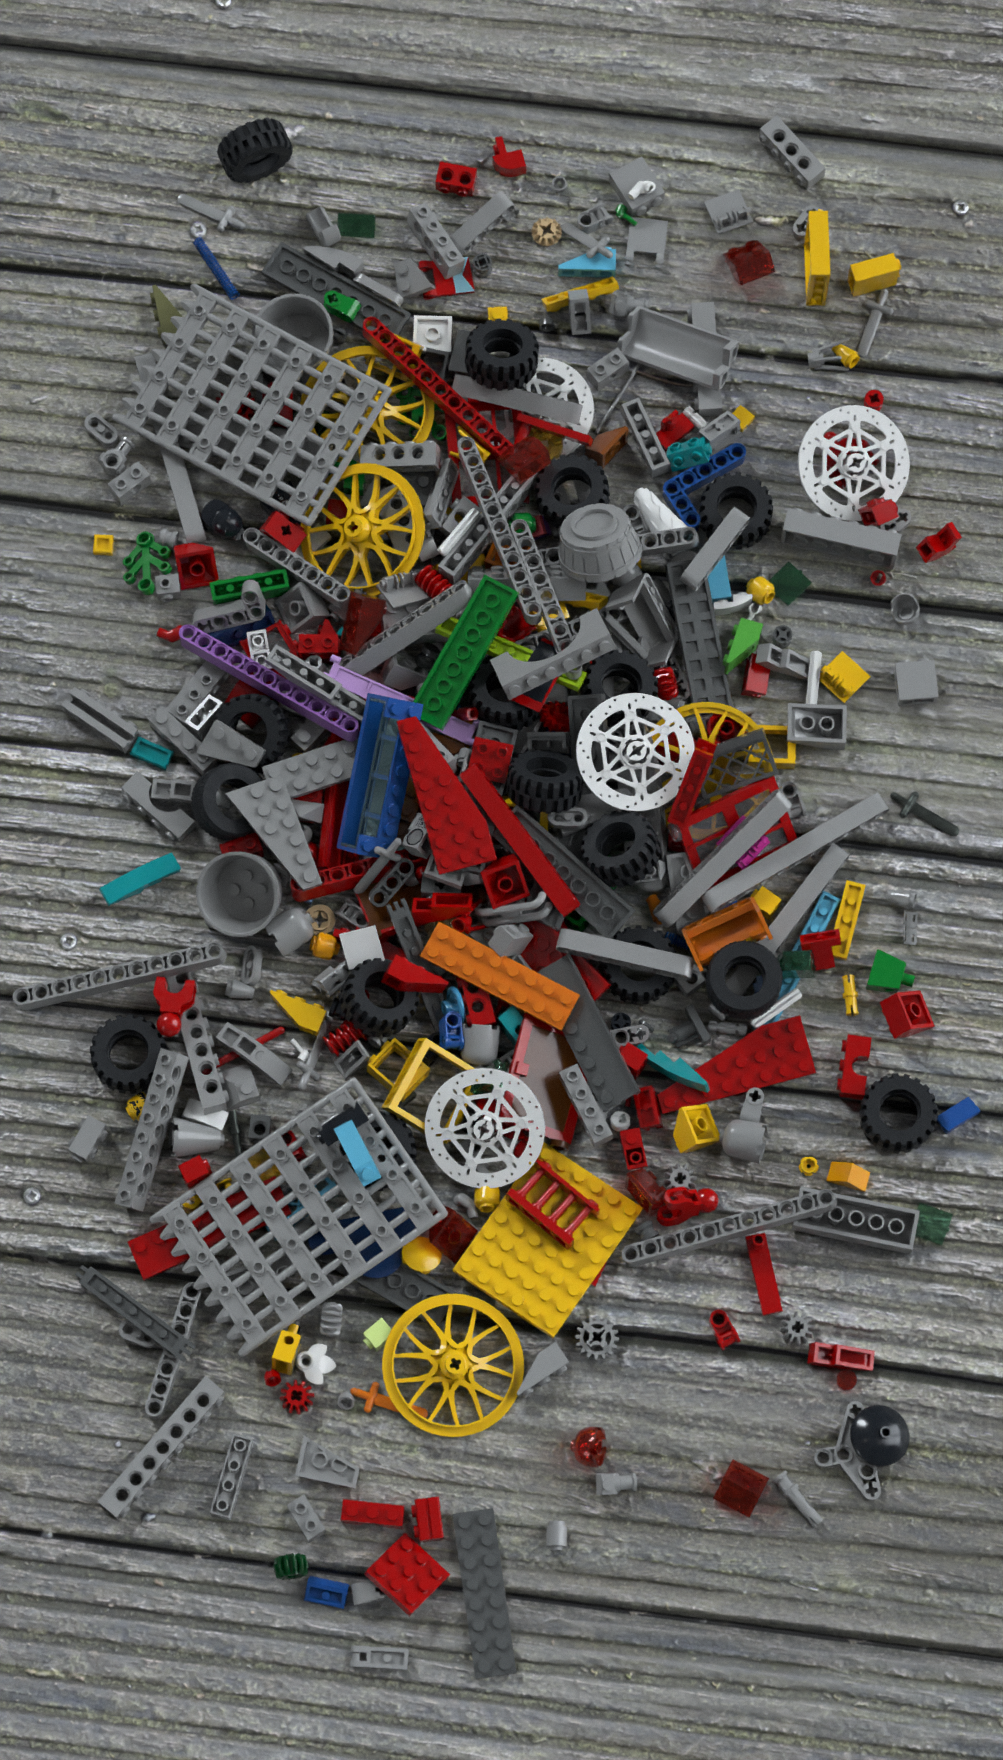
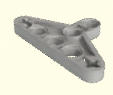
M853 1401L848 1404L845 1410L836 1446L817 1450L814 1455V1463L820 1468L840 1466L860 1494L868 1501H875L881 1493L877 1468L861 1459L851 1443V1420L853 1421L855 1416L854 1413H850V1410H852L853 1406H856V1409L861 1411L864 1409L860 1402ZM841 1449L847 1450L849 1453L848 1459L840 1460L837 1452ZM826 1453L829 1461L825 1464L819 1463L817 1460L818 1454ZM864 1466H870L873 1469V1474L870 1477L862 1474L861 1469ZM872 1479H875V1482H871L872 1489L877 1490V1492L874 1493V1497H871L870 1494H866V1491L869 1489L868 1483L864 1485L863 1480L870 1481Z

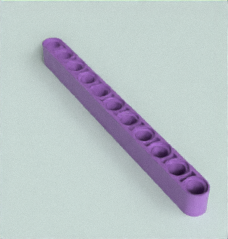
M187 624L180 628V642L185 649L344 740L350 742L358 739L360 734L359 723L351 715L193 625ZM333 718L338 719L337 721H330Z

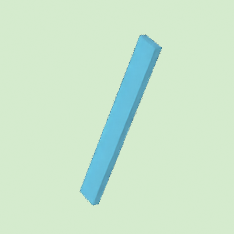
M823 891L800 935L825 931L841 899ZM800 936L782 969V987L777 1000L796 988L813 955L812 950L802 951ZM783 1011L774 1016L769 1021H767L765 1024L777 1022L781 1017Z

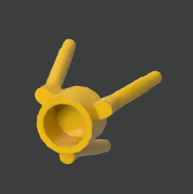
M460 425L457 426L459 429L458 433L462 437H471L475 441L481 459L485 463L491 453L484 449ZM449 452L450 455L460 459L458 453Z

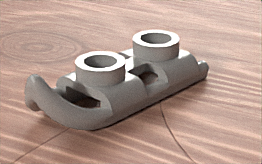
M346 960L317 981L321 989L326 991L327 997H330L339 990L349 976L344 967L347 964ZM340 981L341 983L336 986L335 982Z

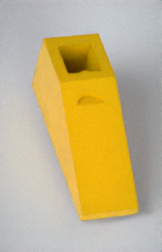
M270 990V996L299 1030L315 1036L318 1035L327 1017V1011L324 1010L323 1006L316 1003L313 1005L305 1003L306 1000L297 996L295 998L289 997L286 992L276 990V992Z

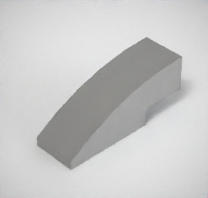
M305 246L303 248L304 255L337 273L340 270L353 279L357 273H361L364 269L362 259L342 250L323 246Z
M771 643L758 645L757 664L788 676L808 680L810 662L808 658L790 649H781Z

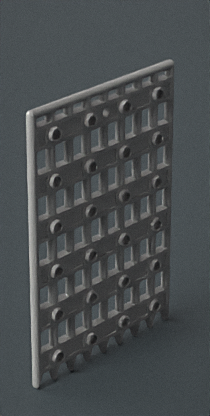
M192 284L190 288L197 296L196 300L181 301V306L187 312L186 317H171V322L178 330L175 334L161 333V338L168 345L166 350H151V354L158 361L157 365L141 366V370L148 377V380L146 382H132L133 389L138 393L137 398H122V403L128 409V413L126 415L113 414L112 419L310 527L315 522L389 398L392 389L203 287ZM217 304L231 311L226 321L212 314ZM207 320L221 327L216 337L202 330ZM249 321L263 328L258 338L244 331ZM197 337L211 343L206 354L192 347ZM239 338L253 344L248 355L234 348ZM281 339L295 345L290 355L276 348ZM188 353L201 359L196 370L182 363ZM229 354L243 360L238 371L224 364ZM271 355L285 361L280 372L266 365ZM313 356L328 363L323 372L308 366ZM178 369L192 376L186 386L172 379ZM220 370L234 377L228 387L214 380ZM262 371L276 378L270 388L256 381ZM304 372L318 379L313 389L298 382ZM346 373L361 380L355 390L341 383ZM168 385L182 392L177 402L163 396ZM210 386L224 393L219 403L205 397ZM252 387L266 394L261 404L247 398ZM294 388L308 395L303 406L289 399ZM336 389L350 396L346 406L331 399ZM380 390V391L383 392V393L381 394L380 398H379L378 401L376 402V401H374L373 399L375 398L376 394H377L378 391ZM158 402L172 409L167 419L153 412ZM200 403L214 410L209 420L195 413ZM242 404L256 411L251 421L237 414ZM284 405L298 412L293 422L279 415ZM326 406L341 413L335 423L321 416ZM369 407L373 408L368 418L363 417ZM148 418L162 425L157 435L143 428ZM190 419L204 426L199 436L185 429ZM232 420L246 427L241 437L227 430ZM274 421L289 428L283 438L269 431ZM317 422L331 429L326 439L311 432ZM360 423L363 426L360 429L359 433L356 435L354 434V431ZM180 436L194 442L189 453L175 446ZM222 437L236 443L231 454L217 447ZM264 438L279 445L273 455L259 448ZM307 439L321 446L316 456L301 449ZM349 440L353 441V443H352V445L350 446L349 450H348V451L344 450V448H345V446L347 445L348 441H349ZM335 445V450H329L330 446ZM212 453L227 460L221 470L207 463ZM255 454L269 461L264 471L249 464ZM297 455L311 462L306 472L292 465ZM339 456H341L343 460L337 468L334 465ZM244 471L259 478L254 487L240 481ZM287 471L301 479L296 489L282 482ZM329 473H332L333 476L329 483H324ZM277 488L292 495L286 505L272 498ZM321 489L323 493L317 501L314 498ZM310 506L314 507L309 517L304 516Z
M353 1077L153 1214L149 1221L157 1223L166 1220L168 1225L160 1234V1238L162 1240L178 1238L179 1241L171 1251V1254L174 1257L184 1254L190 1256L182 1268L183 1272L190 1273L198 1270L201 1272V1275L193 1285L194 1289L200 1290L211 1287L212 1292L205 1300V1305L207 1307L218 1304L223 1305V1309L216 1317V1322L220 1324L233 1320L235 1324L227 1334V1338L229 1340L245 1338L246 1341L238 1352L240 1357H244L447 1217L448 1212L359 1081ZM352 1087L359 1096L355 1100L348 1092ZM356 1100L360 1106L364 1103L370 1112L367 1115L369 1121L359 1126L357 1130L382 1176L380 1180L367 1189L363 1187L356 1172L348 1164L350 1160L347 1154L343 1156L337 1146L341 1144L338 1140L330 1146H327L326 1143L322 1145L316 1136L319 1133L318 1127L321 1130L323 1124L352 1106L354 1108ZM331 1102L337 1112L320 1123L314 1113ZM374 1120L382 1129L378 1133L370 1124ZM298 1125L304 1135L287 1146L281 1136ZM384 1137H387L393 1145L390 1149H387L382 1139ZM309 1141L315 1152L298 1162L292 1152ZM264 1148L270 1159L254 1169L248 1159ZM396 1153H398L401 1159L404 1161V1163L400 1166L393 1158V1156ZM384 1155L386 1157L385 1161L379 1162V1156ZM320 1158L326 1168L310 1179L303 1169ZM276 1165L282 1175L265 1186L259 1175ZM410 1170L415 1180L410 1182L404 1172ZM231 1171L237 1181L220 1192L214 1182ZM329 1175H332L337 1185L323 1195H320L315 1185ZM287 1181L293 1191L276 1202L270 1192ZM385 1185H388L394 1195L377 1206L371 1195ZM419 1186H421V1188L427 1195L423 1199H421V1197L415 1190ZM242 1188L248 1198L234 1208H231L226 1198ZM343 1191L349 1201L332 1212L326 1202ZM197 1194L203 1205L187 1215L181 1205ZM298 1198L304 1208L287 1219L281 1209ZM399 1201L405 1211L388 1222L382 1212ZM431 1202L438 1211L434 1216L427 1207ZM253 1204L259 1215L242 1225L236 1215ZM354 1208L360 1218L343 1229L337 1219ZM209 1211L215 1221L198 1232L192 1221ZM309 1214L315 1225L298 1235L292 1225ZM410 1218L416 1228L399 1239L393 1229ZM265 1221L271 1231L254 1242L248 1231ZM365 1224L371 1235L357 1245H354L348 1235ZM217 1228H220L225 1238L209 1248L203 1238ZM320 1231L327 1241L310 1252L304 1241ZM273 1238H276L281 1248L265 1258L259 1248ZM377 1241L383 1251L366 1262L360 1252ZM231 1244L237 1254L220 1265L214 1255ZM329 1248H332L338 1258L321 1269L315 1258ZM287 1254L293 1264L276 1275L270 1265ZM242 1260L248 1271L234 1281H231L225 1271ZM343 1264L349 1275L332 1285L326 1275ZM298 1271L304 1281L290 1291H287L281 1282ZM253 1277L259 1288L242 1298L236 1288ZM309 1287L315 1298L301 1308H298L293 1298ZM264 1294L270 1305L254 1315L248 1304ZM276 1311L282 1321L265 1332L259 1321Z

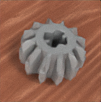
M676 1163V1170L669 1166V1172H664V1177L667 1179L663 1180V1185H669L666 1191L676 1187H686L688 1190H691L690 1188L695 1189L696 1184L693 1182L697 1180V1176H691L694 1170L686 1171L687 1164H684L683 1169H681L680 1164ZM677 1177H682L683 1184H678V1181L675 1182Z
M324 1302L322 1305L321 1335L333 1337L340 1334L343 1308L341 1304Z
M795 1311L794 1318L788 1313L786 1315L787 1320L781 1321V1324L785 1327H781L780 1332H787L782 1338L785 1340L789 1337V1345H792L793 1340L796 1341L797 1346H800V1340L807 1344V1337H813L810 1331L814 1330L815 1326L808 1325L812 1322L811 1318L804 1320L806 1313H802L801 1317H798V1311ZM795 1325H799V1328L802 1327L799 1333H796V1330H792Z

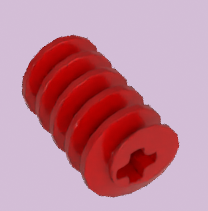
M432 565L424 567L414 580L432 599L453 586L449 584L447 579H444L442 574H439L438 570H434Z
M351 1021L349 1022L350 1028L345 1024L342 1025L343 1032L337 1028L335 1030L336 1036L330 1032L328 1034L329 1040L325 1036L322 1037L330 1053H334L337 1057L340 1056V1049L345 1052L346 1046L350 1047L353 1045L352 1042L360 1041V1037L367 1041L366 1034H363V1031L359 1028L355 1029Z

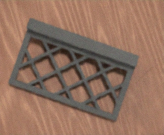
M763 728L717 744L713 756L714 761L710 764V770L701 787L704 800L779 773ZM763 742L765 746L763 756L752 751L755 744ZM741 749L748 752L744 763L733 758L737 750ZM750 754L761 758L757 768L746 764ZM720 756L730 759L725 769L715 765L717 758ZM765 760L771 763L773 771L765 773L758 769L762 761ZM731 761L742 765L738 775L727 770ZM744 766L755 771L753 777L748 780L740 776ZM713 767L724 772L720 781L709 777ZM725 773L736 777L733 785L727 786L721 783ZM707 780H710L718 785L714 792L707 794L704 785Z

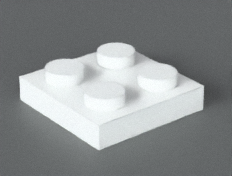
M414 315L413 342L424 346L421 354H425L426 348L449 352V355H451L452 316Z

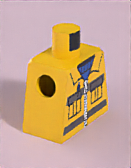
M290 1324L287 1331H281L272 1356V1369L290 1376L292 1375L296 1357L301 1346V1336L299 1335L301 1327L299 1325Z

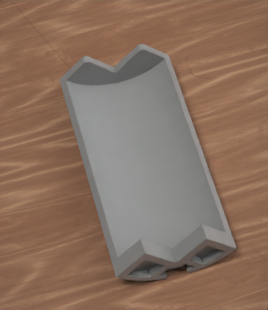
M638 306L629 313L627 322H629L628 331L617 342V347H619V350L627 359L718 392L721 390L730 375L728 370L731 363H735L739 341Z

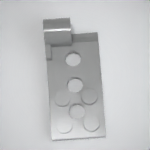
M395 485L380 490L379 499L392 490ZM400 490L381 509L380 516L382 520L393 516L408 505ZM393 501H401L402 506L399 509H393L391 507ZM409 511L405 516H403L407 517L410 520L408 525H399V520L395 524H393L396 526L412 529L411 512ZM425 530L423 546L419 555L422 562L440 555L429 530ZM387 531L394 548L407 553L410 543L406 541V538L411 533ZM398 555L401 562L404 556Z

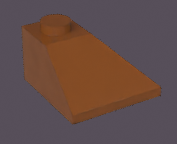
M624 426L597 435L593 439L591 447L585 445V456L590 460H595L598 466L604 468L628 443L629 428Z

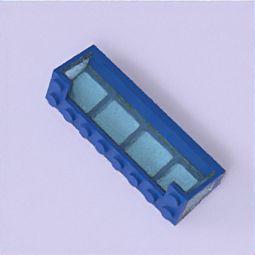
M371 693L367 694L336 848L355 854L379 858L380 855L374 852V848L380 846L387 849L396 839L410 774L396 721L416 716L420 722L424 704Z

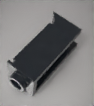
M357 1100L354 1108L351 1106L323 1124L321 1130L319 1127L317 1128L319 1133L316 1136L322 1145L326 1143L327 1146H330L339 1140L334 1128L352 1119L354 1125L358 1128L369 1121Z

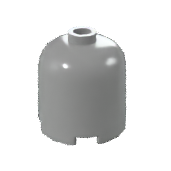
M291 908L273 918L265 926V929L269 936L272 935L277 939L275 945L282 955L286 957L312 938L314 934L312 923H314V920L308 912L304 914L301 909Z
M462 1024L464 1035V1048L460 1051L462 1060L467 1064H472L474 1068H484V1065L493 1064L498 1057L501 1026H495V1029H491L492 1025L472 1024L470 1028H466V1024Z
M740 1119L730 1121L725 1130L721 1129L719 1141L723 1142L724 1152L728 1156L760 1164V1159L762 1160L766 1147L763 1136L764 1133L768 1134V1124Z

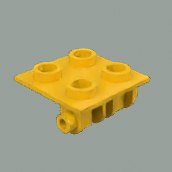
M841 651L827 666L825 665L820 670L819 681L845 703L871 676L847 654Z

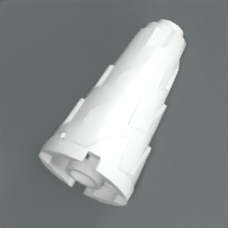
M639 488L635 491L634 503L640 509L650 532L688 527L652 491H649L647 488ZM687 535L685 540L691 541L690 538H694V535ZM668 538L666 544H672L675 538ZM681 551L663 553L662 555L664 558L670 559L669 554L674 556Z

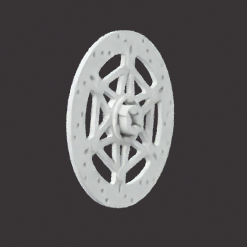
M538 358L536 374L525 386L527 391L531 392V385H535L537 393L542 395L539 385L554 389L545 394V396L552 397L560 393L557 398L568 401L567 395L574 391L578 397L579 404L583 405L579 420L581 425L541 415L536 416L533 413H528V416L565 428H572L574 431L588 435L594 417V401L588 384L571 366L550 358ZM537 373L553 374L562 378L565 382L561 385H556L538 379ZM504 410L506 428L500 433L507 440H510L514 437L513 422L510 423L508 410ZM480 411V414L492 425L491 411ZM532 428L535 437H528L527 441L537 444V449H525L527 457L531 452L548 463L553 458L555 460L560 459L559 455L565 454V457L580 446V443L564 439L559 444L548 447V441L554 438L555 435H547L546 432H543V437L539 438L537 430Z
M848 405L832 409L815 420L802 439L798 453V472L801 484L810 500L820 510L830 516L838 517L845 521H862L858 509L864 506L859 505L860 497L881 487L885 492L879 498L884 497L885 500L892 499V501L896 502L901 496L908 480L910 461L904 437L888 417L872 408ZM842 421H848L847 430L829 440L823 437L825 431L833 425ZM860 422H867L875 426L885 435V439L879 441L860 429ZM853 433L856 435L857 446H851ZM846 434L848 435L846 447L834 443ZM861 435L872 441L874 445L863 448ZM816 447L822 450V475L817 478L813 470V455ZM829 447L840 450L839 456L837 457ZM878 448L879 451L870 458L867 451ZM890 449L893 450L895 460L892 480L886 477V451ZM848 451H850V452H860V453H861V454H859V453H854V454L846 455V453H847ZM827 454L836 461V464L828 471ZM879 456H881V472L871 464ZM853 460H859L854 466L849 467L854 462ZM838 469L841 475L830 479L829 475ZM869 470H871L879 479L876 480L874 478L867 476ZM860 471L862 472L859 476H858L857 474H856V475H855V474H852V475L847 474V473H857V472H860ZM845 478L847 492L836 486L834 482ZM862 479L873 483V486L860 492ZM851 480L857 481L854 494L852 493ZM828 485L847 497V505L833 501L822 491V488Z
M627 693L604 701L588 715L577 738L576 760L585 784L595 796L617 809L638 812L658 808L677 796L678 786H681L695 747L688 724L674 707L652 695ZM636 709L651 711L662 717L665 723L659 726L637 717ZM618 711H624L625 718L607 732H602L598 729L607 717ZM630 722L634 724L636 735L629 734ZM638 723L653 728L654 731L642 735ZM625 724V738L611 735L612 732ZM671 732L675 733L679 744L680 755L678 763L670 759L667 735ZM659 733L660 737L651 744L648 738ZM607 739L619 741V748L608 743ZM630 740L631 743L625 749V743ZM593 741L600 743L604 769L600 772H596L592 761L591 747ZM661 741L664 742L666 757L654 751V748ZM605 747L617 753V756L610 764L607 763ZM642 748L638 755L635 754L629 757L633 750ZM645 755H646V758H645L646 762L643 763V764L638 763V762H640V761L645 757ZM652 756L662 761L664 765L651 763ZM620 760L623 767L611 771L614 764ZM646 767L660 770L649 780H646ZM629 769L633 782L618 777L617 774ZM634 770H642L641 783L638 782ZM665 772L672 774V779L663 788L652 794L647 793L646 786ZM611 778L634 788L635 796L624 795L611 789L606 785V781Z
M475 1068L453 1076L434 1094L426 1112L425 1137L433 1159L448 1176L470 1187L481 1188L488 1186L490 1188H497L516 1181L533 1166L544 1143L545 1121L543 1111L536 1096L520 1079L498 1069ZM485 1083L494 1085L491 1093L466 1096L463 1092V1088L474 1084ZM506 1090L511 1092L521 1102L527 1113L526 1116L519 1117L503 1096ZM452 1098L457 1103L449 1127L441 1128L440 1122L443 1110ZM489 1099L483 1110L476 1106L472 1100ZM494 1099L497 1100L495 1113L488 1111ZM465 1103L476 1111L473 1116L469 1115L464 1105ZM501 1104L511 1113L512 1118L499 1117ZM459 1110H462L467 1122L455 1126ZM481 1115H485V1117L479 1119L475 1123L474 1127H472L473 1121L477 1120ZM487 1122L488 1130L483 1134V1128L480 1126ZM502 1122H515L516 1125L503 1129ZM467 1128V1135L454 1134L456 1130ZM528 1128L529 1139L522 1155L516 1158L513 1150L521 1129ZM498 1130L496 1136L492 1137L490 1141H485V1139L490 1138ZM515 1131L512 1143L508 1147L502 1135ZM450 1139L465 1157L466 1162L464 1166L458 1164L450 1156L443 1144L444 1140ZM457 1139L471 1140L469 1153L464 1150ZM499 1140L505 1153H502L495 1147L494 1143ZM474 1145L482 1146L477 1156L473 1157ZM487 1147L498 1155V1157L481 1158ZM504 1161L507 1165V1168L493 1173H480L476 1171L477 1164Z

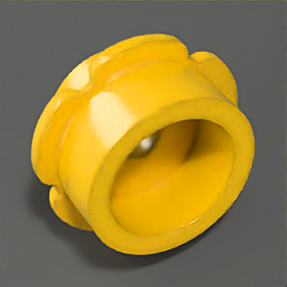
M804 1157L799 1164L800 1172L806 1176H812L819 1168L817 1160L813 1157Z

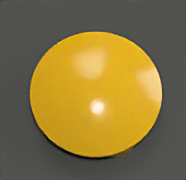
M418 1236L402 1248V1262L422 1274H429L431 1270L440 1264L442 1258L441 1250L429 1238Z

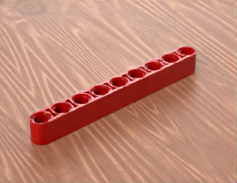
M474 763L459 774L465 785L558 911L566 917L581 904L478 764Z

